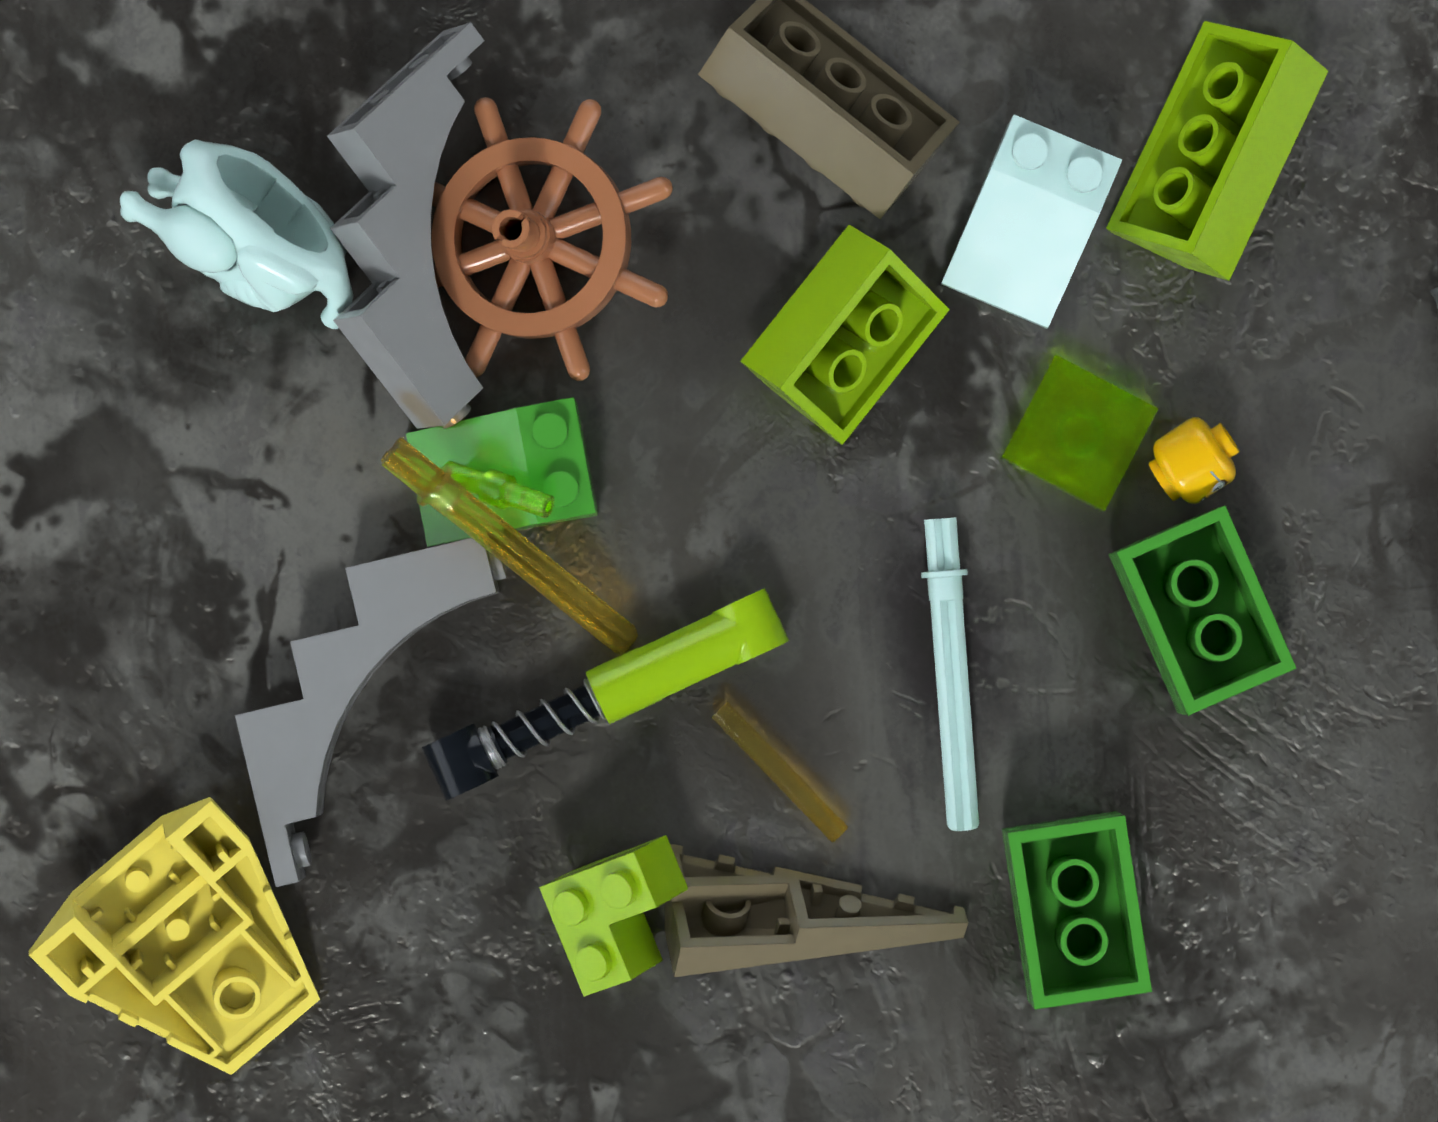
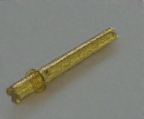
M402 437L398 438L392 448L385 452L381 459V465L418 494L417 503L421 506L431 505L615 654L621 655L634 644L638 633L632 623L466 490L464 486L451 477L452 469L445 465L439 468Z

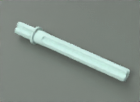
M956 517L924 520L928 572H921V578H927L928 596L931 605L947 826L953 831H968L979 826L963 613L962 575H968L967 569H960Z

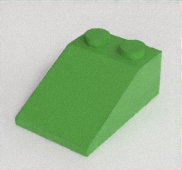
M574 397L461 420L446 429L442 426L406 433L427 547L443 545L480 535L491 536L598 515L578 404Z

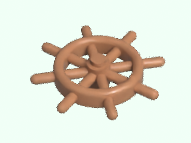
M489 97L480 98L475 103L474 111L487 148L464 163L446 186L437 182L434 183L432 206L436 207L431 237L437 287L444 286L455 304L466 315L481 324L465 358L466 363L476 377L481 376L485 372L503 333L529 339L555 336L570 378L575 381H583L590 374V365L576 328L596 316L610 302L617 291L655 308L665 305L668 300V292L665 287L627 270L632 243L629 213L668 198L673 190L672 183L666 177H657L620 192L607 172L595 161L583 154L601 115V106L596 100L587 99L580 104L563 143L535 137L509 140L494 100ZM525 165L552 166L533 207L519 167ZM497 176L509 210L502 212L474 200L483 187ZM575 176L587 188L595 202L555 217L572 177ZM464 221L491 232L496 241L462 254V229ZM602 224L603 241L600 257L562 240ZM510 260L490 301L475 286L470 275ZM552 261L590 278L586 285L568 301H566ZM531 270L546 311L536 313L513 312L512 310Z

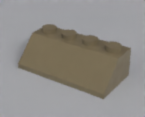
M756 0L728 27L698 74L713 86L720 96L733 102L757 121L767 133L777 137L801 156L812 169L822 173L850 195L856 204L867 209L880 220L907 190L960 123L807 0Z

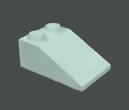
M1014 114L1006 127L941 285L1047 329L1099 217L1122 159Z

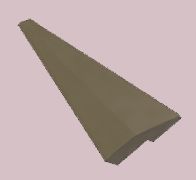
M671 844L688 890L664 903L665 936L674 977L964 938L969 923L963 907L954 906L949 913L917 906L913 896L898 894L895 900L863 894L862 885L776 866L772 873H766L736 866L734 857L719 854L716 861L684 855L683 846Z

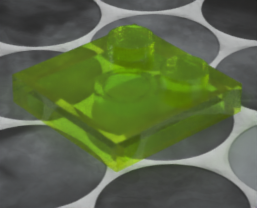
M1055 355L1000 459L1104 512L1159 408Z

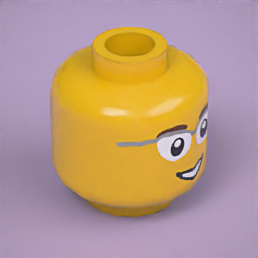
M1192 417L1160 437L1154 443L1153 453L1155 459L1149 462V466L1157 481L1172 501H1176L1181 497L1190 504H1197L1235 479L1236 468L1231 457L1239 453L1240 450L1222 423L1211 428L1201 418Z

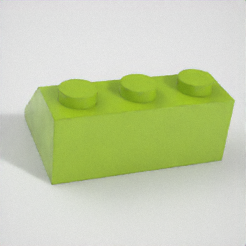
M848 225L740 362L772 391L835 441L843 445L950 309L891 249Z

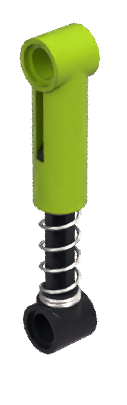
M761 589L712 612L713 614L585 671L587 679L583 680V686L572 691L565 688L563 695L548 702L541 699L540 706L525 713L516 710V717L499 725L492 721L490 726L483 725V728H477L473 723L422 747L445 800L447 801L498 777L497 770L502 768V766H506L509 758L515 755L524 758L528 749L539 744L549 746L552 738L565 732L573 735L576 727L588 721L597 724L599 716H601V718L607 719L609 724H612L734 665L744 663L790 641L766 589Z

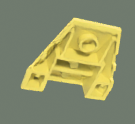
M211 797L160 816L71 892L29 950V956L69 996L84 1003L90 1001L118 1015V1020L134 1028L136 1025H139L165 1038L167 1044L230 1075L235 1073L320 1000L249 837Z

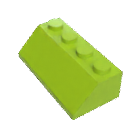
M1204 21L1106 229L1187 269L1229 281L1326 78L1328 70L1293 40Z

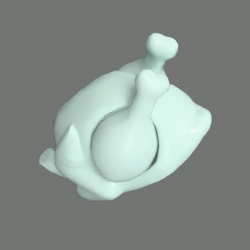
M195 139L185 144L181 149L180 158L183 167L181 176L174 175L162 167L152 168L148 172L147 180L149 184L147 188L149 195L157 199L172 197V208L162 209L145 201L136 191H124L121 194L120 214L127 222H139L151 229L179 261L215 279L220 283V289L227 295L250 306L277 312L289 308L314 291H320L327 298V305L320 315L321 320L325 326L331 329H338L333 320L352 303L354 297L345 261L347 250L330 229L334 223L323 208L306 196L269 161L253 152L232 145Z

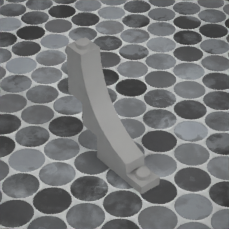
M471 22L442 31L327 135L369 191L330 229L372 283L333 321L417 429L442 426L446 429L457 424L470 412L471 406L468 403L483 389L466 363L449 327L435 279L431 248V210L434 183L449 132L465 102L451 83V80L461 75L471 66L472 61L468 56L484 42V39Z
M480 535L345 568L359 625L290 641L303 699L235 715L275 887L301 881L306 878L304 867L312 865L307 837L304 831L295 832L293 822L314 818L323 814L325 786L332 753L343 723L358 695L386 659L417 631L442 615L467 603L500 593L497 581L506 579L507 574L499 544L489 547L487 537Z

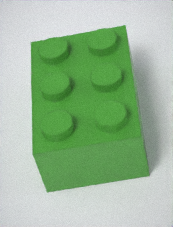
M1226 506L1208 510L1108 554L1178 714L1189 716L1296 669V665Z
M1114 811L1002 828L1027 1000L1030 1005L1036 1010L1152 992L1125 815Z

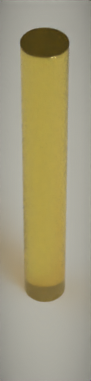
M729 702L725 703L711 717L832 843L848 829L845 822Z

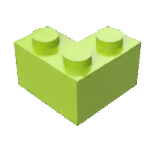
M667 835L576 868L539 887L584 997L630 981L663 961L644 912L657 908L688 890Z

